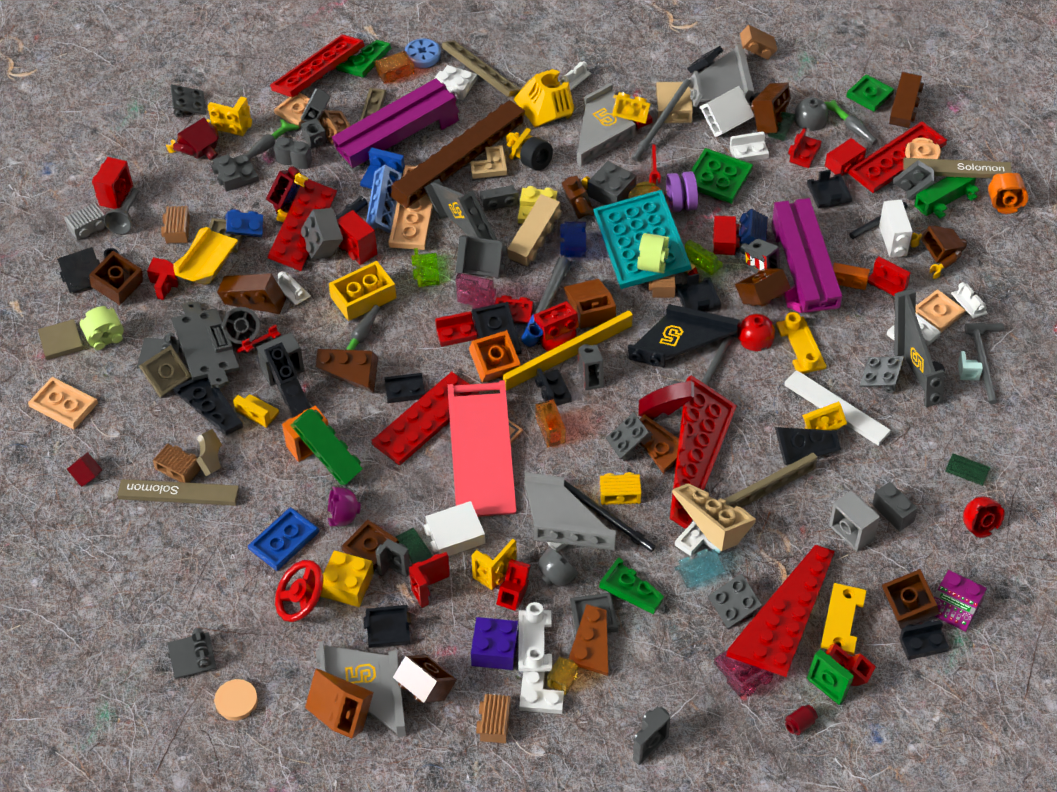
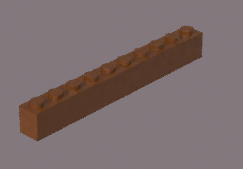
M511 100L501 104L498 109L490 112L487 117L479 120L476 125L467 129L459 137L454 138L451 143L443 146L436 154H432L429 159L420 163L414 170L407 172L400 180H396L391 187V197L407 209L427 194L424 189L425 186L437 179H440L442 183L483 153L485 147H491L521 125L524 120L525 110Z

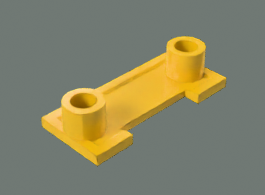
M790 312L786 315L785 320L776 322L775 325L780 336L788 337L797 359L792 361L795 370L805 374L826 369V364L804 316L801 317L796 312Z
M834 583L821 648L828 649L831 644L836 643L847 654L854 655L857 637L850 636L855 607L863 608L866 590Z

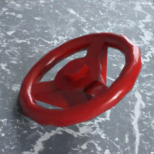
M299 561L293 564L281 578L275 594V607L277 614L284 621L296 622L304 619L318 603L323 590L324 577L320 566L315 561ZM306 568L303 579H297L291 585L290 590L285 591L292 576L299 570ZM283 601L299 602L301 610L295 614H288L284 609Z

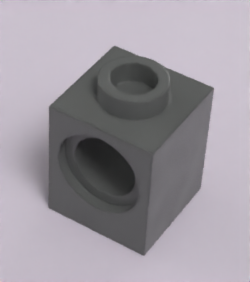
M317 118L301 124L302 135L311 149L327 143L325 130Z

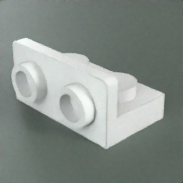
M757 132L732 136L730 140L732 157L745 162L769 158V152L764 141L765 133Z

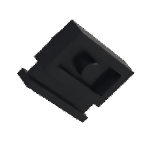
M721 46L700 56L701 58L687 67L690 74L696 70L700 72L705 67L708 68L714 64V59L723 52Z
M422 373L384 377L387 403L419 400L425 395Z

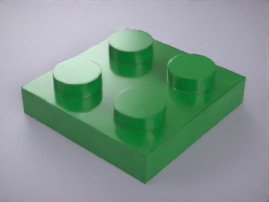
M866 74L847 91L846 97L875 112L893 95L894 89Z
M820 649L815 653L806 679L838 705H841L845 701L854 675Z

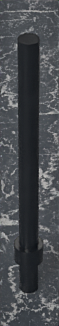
M564 480V487L578 500L631 537V541L635 544H640L650 552L654 551L656 546L644 538V534L630 528Z

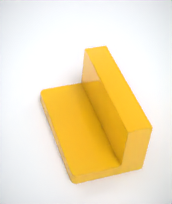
M251 394L246 398L237 395L233 400L237 413L266 428L279 414V409Z

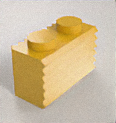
M628 472L624 475H614L613 473H607L600 476L601 505L641 503L640 474Z

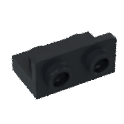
M541 368L537 369V376L534 377L535 383L538 388H541L542 398L544 402H548L550 408L572 402L571 394L558 369L543 373Z
M929 620L924 624H910L902 628L899 640L907 660L948 652L949 646L942 632V620Z

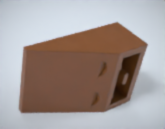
M599 279L564 287L570 305L578 314L580 329L603 324L616 317V305L612 295Z
M316 668L305 708L333 731L353 739L364 729L374 692Z

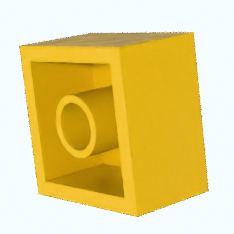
M334 550L323 573L321 597L360 607L374 576L372 561Z

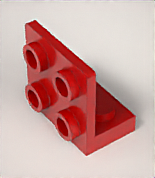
M447 552L435 554L430 559L417 562L409 567L411 590L421 608L429 605L428 597L430 596V591L427 586L450 576Z

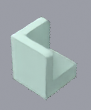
M961 351L958 360L960 380H980L983 369L982 363H978L977 360H966L965 351Z

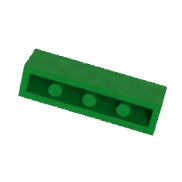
M306 410L290 426L339 484L346 485L363 469L360 466V460L355 455L349 453L346 443L338 440L335 436V430L322 421L323 416L317 410Z

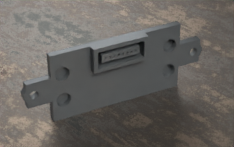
M198 301L182 304L185 315L172 317L171 320L193 381L208 377L212 388H222L225 385H229L226 373L239 371V365L234 355L232 344L224 334L223 322L217 308L202 311Z

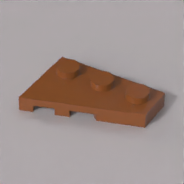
M644 414L640 420L646 429L652 432L653 436L645 445L641 444L661 472L665 474L677 461L679 438Z
M586 604L568 658V664L608 676L607 611Z

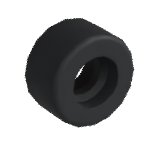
M539 137L529 138L523 144L520 152L522 164L535 171L545 169L553 156L551 144Z

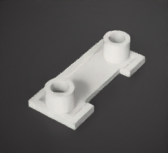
M537 602L530 603L526 610H519V672L552 670V654H544V627H551V610H543V606Z

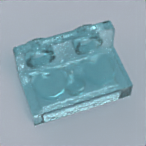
M706 548L697 552L696 558L690 559L688 556L678 561L680 565L674 568L676 571L679 570L687 588L725 572L715 549L708 551Z

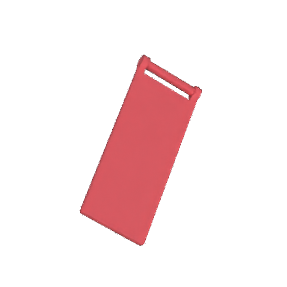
M499 380L497 383L455 386L447 384L456 506L471 501L477 517L516 514L505 380ZM500 390L498 394L454 397V393Z

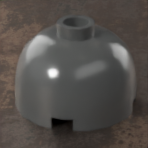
M812 97L805 98L796 106L794 121L802 129L805 127L809 128V131H817L826 126L829 110L822 100Z
M237 307L227 312L223 319L222 327L224 334L229 340L242 344V341L250 338V342L256 338L259 333L260 322L256 313L251 309Z
M551 547L546 549L539 559V570L543 574L540 578L549 586L551 583L556 586H566L574 581L579 574L570 563L566 562Z

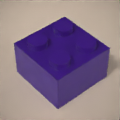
M476 617L471 648V666L514 670L519 634L518 621Z

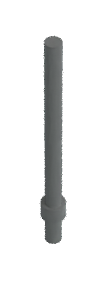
M689 79L683 81L644 140H641L637 151L632 157L634 161H638L642 154L648 150L650 142L690 85L691 81Z

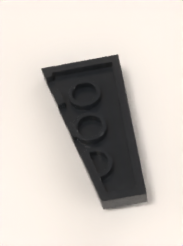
M208 377L194 381L191 379L173 388L175 394L226 436L243 428L241 420L220 389L211 387Z

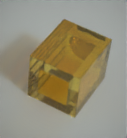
M559 656L547 675V686L554 690L564 691V695H566L578 677V665L571 659H564Z

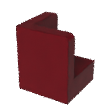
M87 452L71 464L67 470L79 485L83 487L102 471V468Z

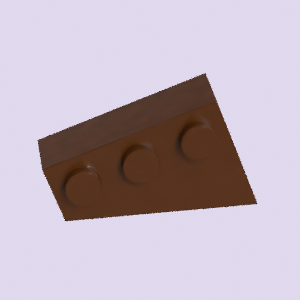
M901 73L890 115V125L910 128L911 122L914 123L916 117L914 110L915 107L918 108L920 102L918 95L922 93L924 83L921 82V75Z
M789 82L768 84L752 101V111L755 114L757 132H778L777 124L782 122L783 119L781 114L786 112L791 100Z
M272 273L224 276L217 291L225 305L246 307L252 310L275 314L281 313L286 301V296Z
M317 349L315 367L321 373L374 393L378 356L373 351Z

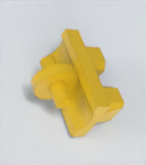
M526 128L520 137L517 132L515 134L509 133L506 136L507 146H512V152L509 155L510 159L513 160L515 156L520 158L523 144L533 137L530 135L531 130L529 128Z

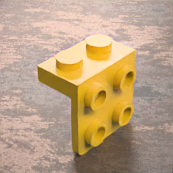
M240 97L233 108L212 102L208 104L211 123L217 126L218 131L244 136L248 128L251 127L252 118L247 98Z

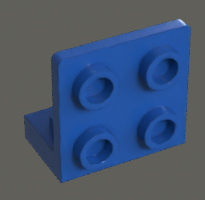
M371 148L369 151L370 165L360 182V186L372 189L374 173L383 165H387L403 175L405 167L404 155ZM389 174L392 183H394L395 177ZM387 188V192L391 194L390 188Z

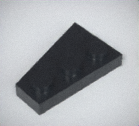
M775 427L784 465L792 464L813 452L816 456L841 450L837 431Z

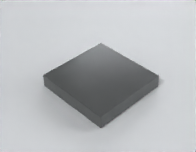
M611 593L570 598L576 634L586 604L605 609L607 611V633L618 632Z

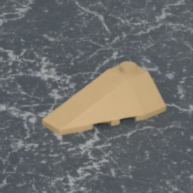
M689 483L672 491L706 538L721 551L738 545L756 522V519L743 508L738 506L733 508L726 505L725 500L711 498L708 492Z

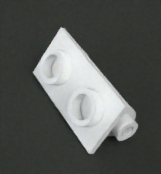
M584 61L579 62L574 67V70L561 77L560 84L569 82L570 90L575 88L591 75L587 71V63Z
M281 271L278 273V285L295 305L311 297L287 272Z
M960 283L958 286L959 290L951 293L972 318L988 314L985 302L978 295L973 296L974 291L967 283Z

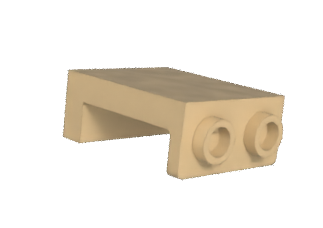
M656 82L657 120L683 82ZM689 87L664 123H692L693 109Z

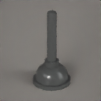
M137 188L132 189L122 208L110 210L105 214L104 224L111 232L122 235L130 231L132 221L128 211L139 193Z

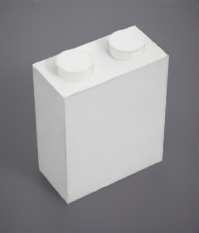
M740 86L700 106L715 137L754 117L752 107L748 104Z
M902 199L884 201L879 227L889 257L907 256L913 231Z
M471 501L425 516L426 524L423 527L427 537L431 536L432 541L430 544L433 553L441 554L447 552L448 556L486 544L485 533Z

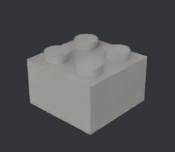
M849 491L833 503L829 526L858 552L875 539L880 516L874 509L865 504L860 496Z

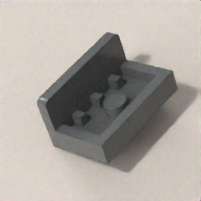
M387 538L384 544H380L376 550L379 575L384 576L390 568L407 577L410 567L408 549L403 544H397Z

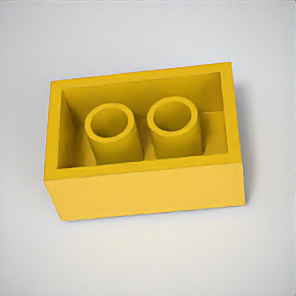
M378 261L329 283L331 299L348 321L371 311L374 305L382 306L397 298L395 283Z

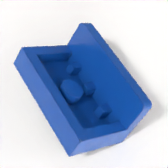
M236 209L227 211L225 215L226 234L262 237L263 214H258L255 211L243 213Z

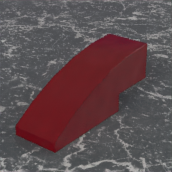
M686 381L669 385L647 394L639 399L638 415L642 417L645 414L653 420L661 413L672 414L694 398V382Z

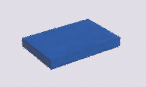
M290 507L248 545V549L278 571L320 531L317 526Z

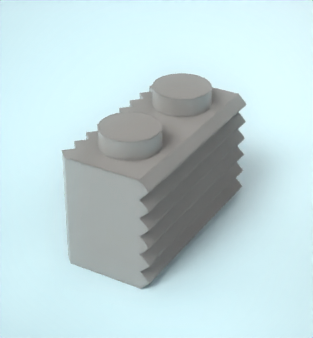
M96 202L84 207V209L81 208V210L75 211L71 215L65 216L67 228L76 240L86 238L89 234L102 230L106 226L104 224L105 213Z

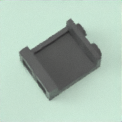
M460 236L455 273L484 275L499 279L505 273V264H503V257L507 255L505 241Z

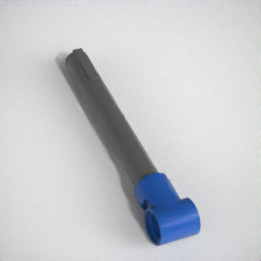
M565 257L557 259L552 270V276L535 314L551 308L562 280L565 279L571 263L569 259ZM534 314L531 316L521 336L523 344L529 347L535 346L543 334V330L534 321Z

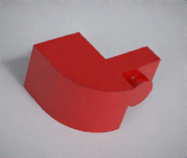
M153 257L147 269L149 281L155 284L154 288L157 299L164 300L171 287H178V278L174 272V265L170 261Z
M514 559L509 561L506 578L499 588L496 605L514 611L517 610L528 587L530 564Z
M836 643L831 644L826 654L830 655L837 663L854 675L850 686L866 684L876 668L861 653L850 656Z

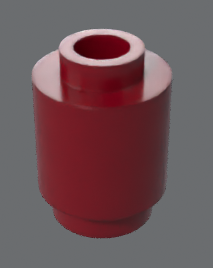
M808 704L799 707L785 718L787 730L791 734L800 735L815 724V720L818 719L817 712Z

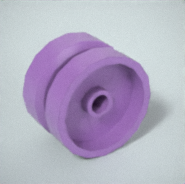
M693 171L683 172L681 179L677 173L667 174L666 193L671 213L681 212L683 206L687 211L697 209L698 192Z

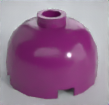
M333 486L328 499V512L332 514V518H328L329 525L331 527L347 526L354 521L356 514H360L361 503L357 502L356 495L351 490Z

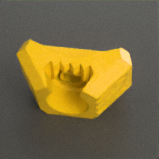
M551 69L535 74L514 97V101L525 110L526 117L535 128L562 117L568 119L572 116L574 104L569 82H563L562 85L558 82L560 71Z
M209 227L201 228L187 253L174 263L175 275L199 284H210L227 261L238 240L211 231Z

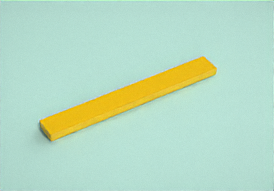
M626 311L503 374L506 391L536 376L538 368H541L542 372L577 355L578 348L582 345H597L632 326L633 314L630 311Z

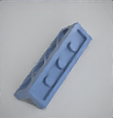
M383 165L374 173L366 222L373 229L378 227L391 233L397 201L390 197L387 192V188H390L392 192L391 187L393 184L389 174L395 177V181L400 180L402 174L387 165ZM385 202L388 203L390 211H387L384 205ZM383 216H385L388 225L382 223Z

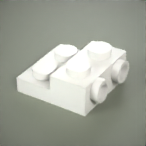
M447 65L443 71L438 72L435 78L441 83L443 82L450 93H454L457 99L464 100L477 81V74Z

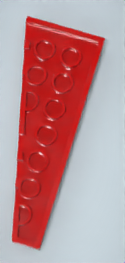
M691 375L686 381L694 382V398L683 405L673 489L689 483L704 490L737 405ZM672 494L669 519L687 529L693 519L674 494Z
M814 545L730 645L726 657L787 677L835 551Z

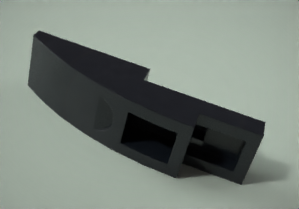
M281 342L265 349L264 352L285 404L288 405L292 416L295 417L304 410L310 409L311 406L297 379L298 375L283 343Z

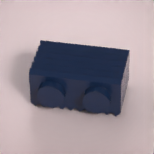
M753 209L743 213L740 218L739 243L750 244L756 239L766 241L768 216L762 215V213L756 212Z

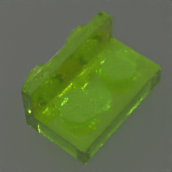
M690 239L685 243V251L689 261L708 274L714 275L723 266V262L718 260L714 253L704 249L700 244Z
M414 248L415 255H411L412 266H416V269H413V278L417 280L418 287L440 285L436 253L418 255V248Z

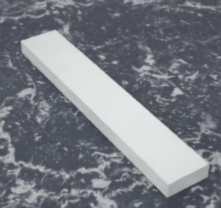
M796 370L785 381L786 387L819 408L839 401L845 415L846 425L879 446L889 436L890 429Z

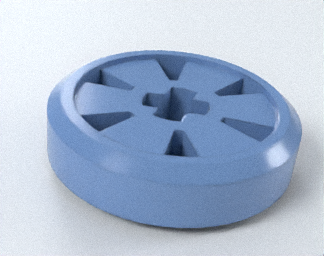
M420 38L413 40L407 44L404 50L407 63L417 68L431 67L438 63L441 58L439 44L431 39Z

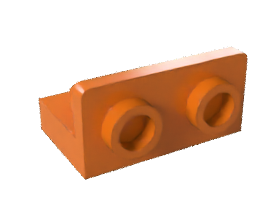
M834 262L833 270L838 285L866 290L870 269Z

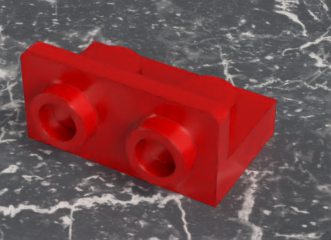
M803 128L801 133L796 135L795 144L789 148V162L809 169L821 147L822 141L807 137V129Z
M878 256L874 263L873 273L868 277L867 282L895 296V293L906 290L911 272Z
M502 295L501 298L496 297L495 304L508 302L514 323L528 324L534 309L533 301L525 297H520L519 300L512 299L511 296Z
M567 301L534 314V321L543 330L546 341L579 327L578 314Z
M471 311L435 319L436 332L441 347L477 340Z

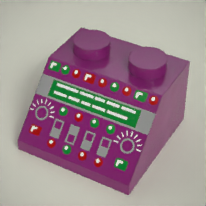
M948 570L934 596L940 613L934 617L966 632L984 599L987 588Z

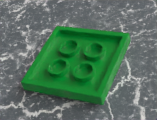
M705 148L691 170L695 175L697 192L732 204L753 170V164Z

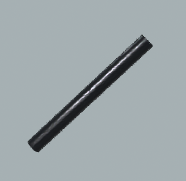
M903 202L904 208L907 209V203ZM881 215L850 232V238L854 239L879 225Z

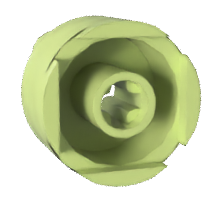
M644 233L640 242V257L638 256L637 268L644 271L664 273L666 266L664 261L668 259L669 237Z
M106 306L96 307L86 313L87 317L84 320L81 319V329L88 343L95 350H101L105 345L122 341L124 328L113 308L107 309Z

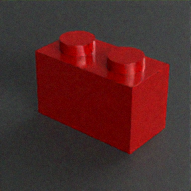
M850 138L827 153L825 167L834 174H841V176L848 174L851 167L865 159L866 148Z
M714 216L713 254L735 255V249L739 248V237H736V235H739V224H736V216Z

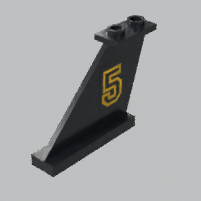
M668 304L666 315L635 345H628L629 360L664 368L665 360L727 336L738 338L740 320Z

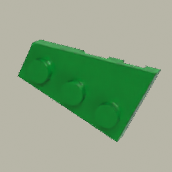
M376 40L362 48L361 53L356 56L351 55L348 61L343 64L340 63L336 68L338 71L364 78L392 49L390 43Z
M618 557L600 581L599 588L654 615L663 602L664 596L647 581H642L637 577V572L632 568L628 569L623 564L624 561Z

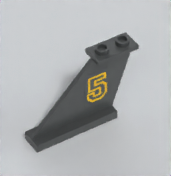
M440 179L424 187L440 219L447 215L468 236L497 240L473 191H469L466 194L459 193L444 187Z
M908 289L895 293L894 356L905 357L925 392L924 406L929 407L943 403L944 371L939 370L935 372L915 313L916 292L913 289Z

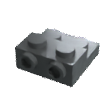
M227 154L213 159L214 164L211 165L213 173L218 175L219 185H223L226 192L259 181L251 161H245L243 155L231 158Z
M657 706L653 711H647L642 718V729L634 736L633 761L638 765L669 737L671 717L663 707Z

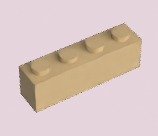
M540 194L508 247L509 259L528 266L531 261L535 260L538 248L543 246L547 233H551L554 226L553 223L561 216L562 210H560L559 201Z

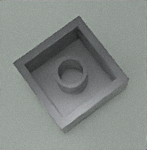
M607 161L588 181V197L604 205L626 200L636 191L637 175Z
M333 208L313 209L301 228V234L305 239L306 249L311 259L331 258L343 240Z
M291 332L256 347L261 371L270 386L276 384L264 352L269 347L282 342L296 373L300 374L305 371L301 347Z

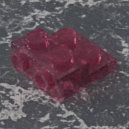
M462 273L457 274V302L472 305V309L495 305L496 288H494L493 280Z
M727 651L714 658V664L726 676L727 684L739 697L752 695L756 691L757 686L769 684L774 676V673L726 657Z

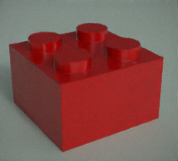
M107 157L105 162L101 164L98 173L94 175L92 185L94 186L100 206L112 209L120 208L130 192L133 183L127 161Z
M354 210L337 219L343 237L339 247L341 250H345L352 260H356L361 265L378 255L375 230Z

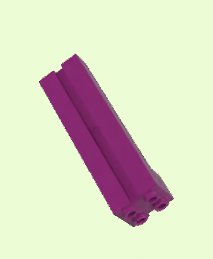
M435 78L332 136L335 149L352 168H355L369 160L371 148L386 150L437 120L441 130L458 122L459 110L456 106L457 99L454 93H450L443 82L441 83Z
M810 198L798 199L790 204L789 201L774 202L771 228L775 241L780 242L781 239L803 313L840 308L842 294Z

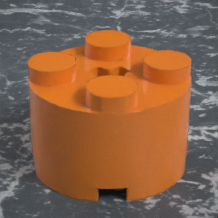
M1004 173L993 176V180L988 186V192L992 205L998 212L1002 214L1015 213L1018 211V208L1024 207L1027 204L1028 193L1019 173Z

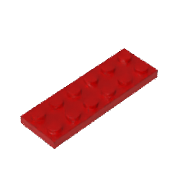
M343 34L270 84L271 90L289 97L297 96L299 92L310 87L313 82L321 79L327 72L334 70L337 65L345 62L351 55L358 53L365 46L363 40Z
M920 122L851 167L848 174L869 191L875 193L903 172L906 146L913 139H930L934 144H938L940 149L947 144V139L924 122Z
M310 179L305 180L304 187L300 186L273 243L268 259L302 271L309 253L306 249L305 239L301 234V228L313 209L331 207L337 190Z
M451 371L372 439V445L400 466L450 422L447 384L455 386L469 385V383ZM479 391L454 393V397L480 395Z

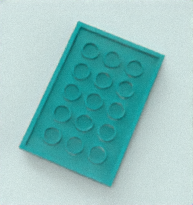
M662 190L593 209L620 289L691 270L690 261ZM644 233L669 237L668 259L664 261L666 263L664 273L644 271L637 268L638 256L640 257L639 247Z

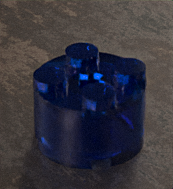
M564 222V224H560V238H564V241H560V256L565 258H586V222Z

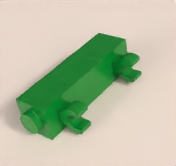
M946 177L917 193L914 206L925 216L934 212L941 219L946 216L944 211L947 210V204L965 194L971 201L978 197L975 194L979 192V189L975 186L976 178Z

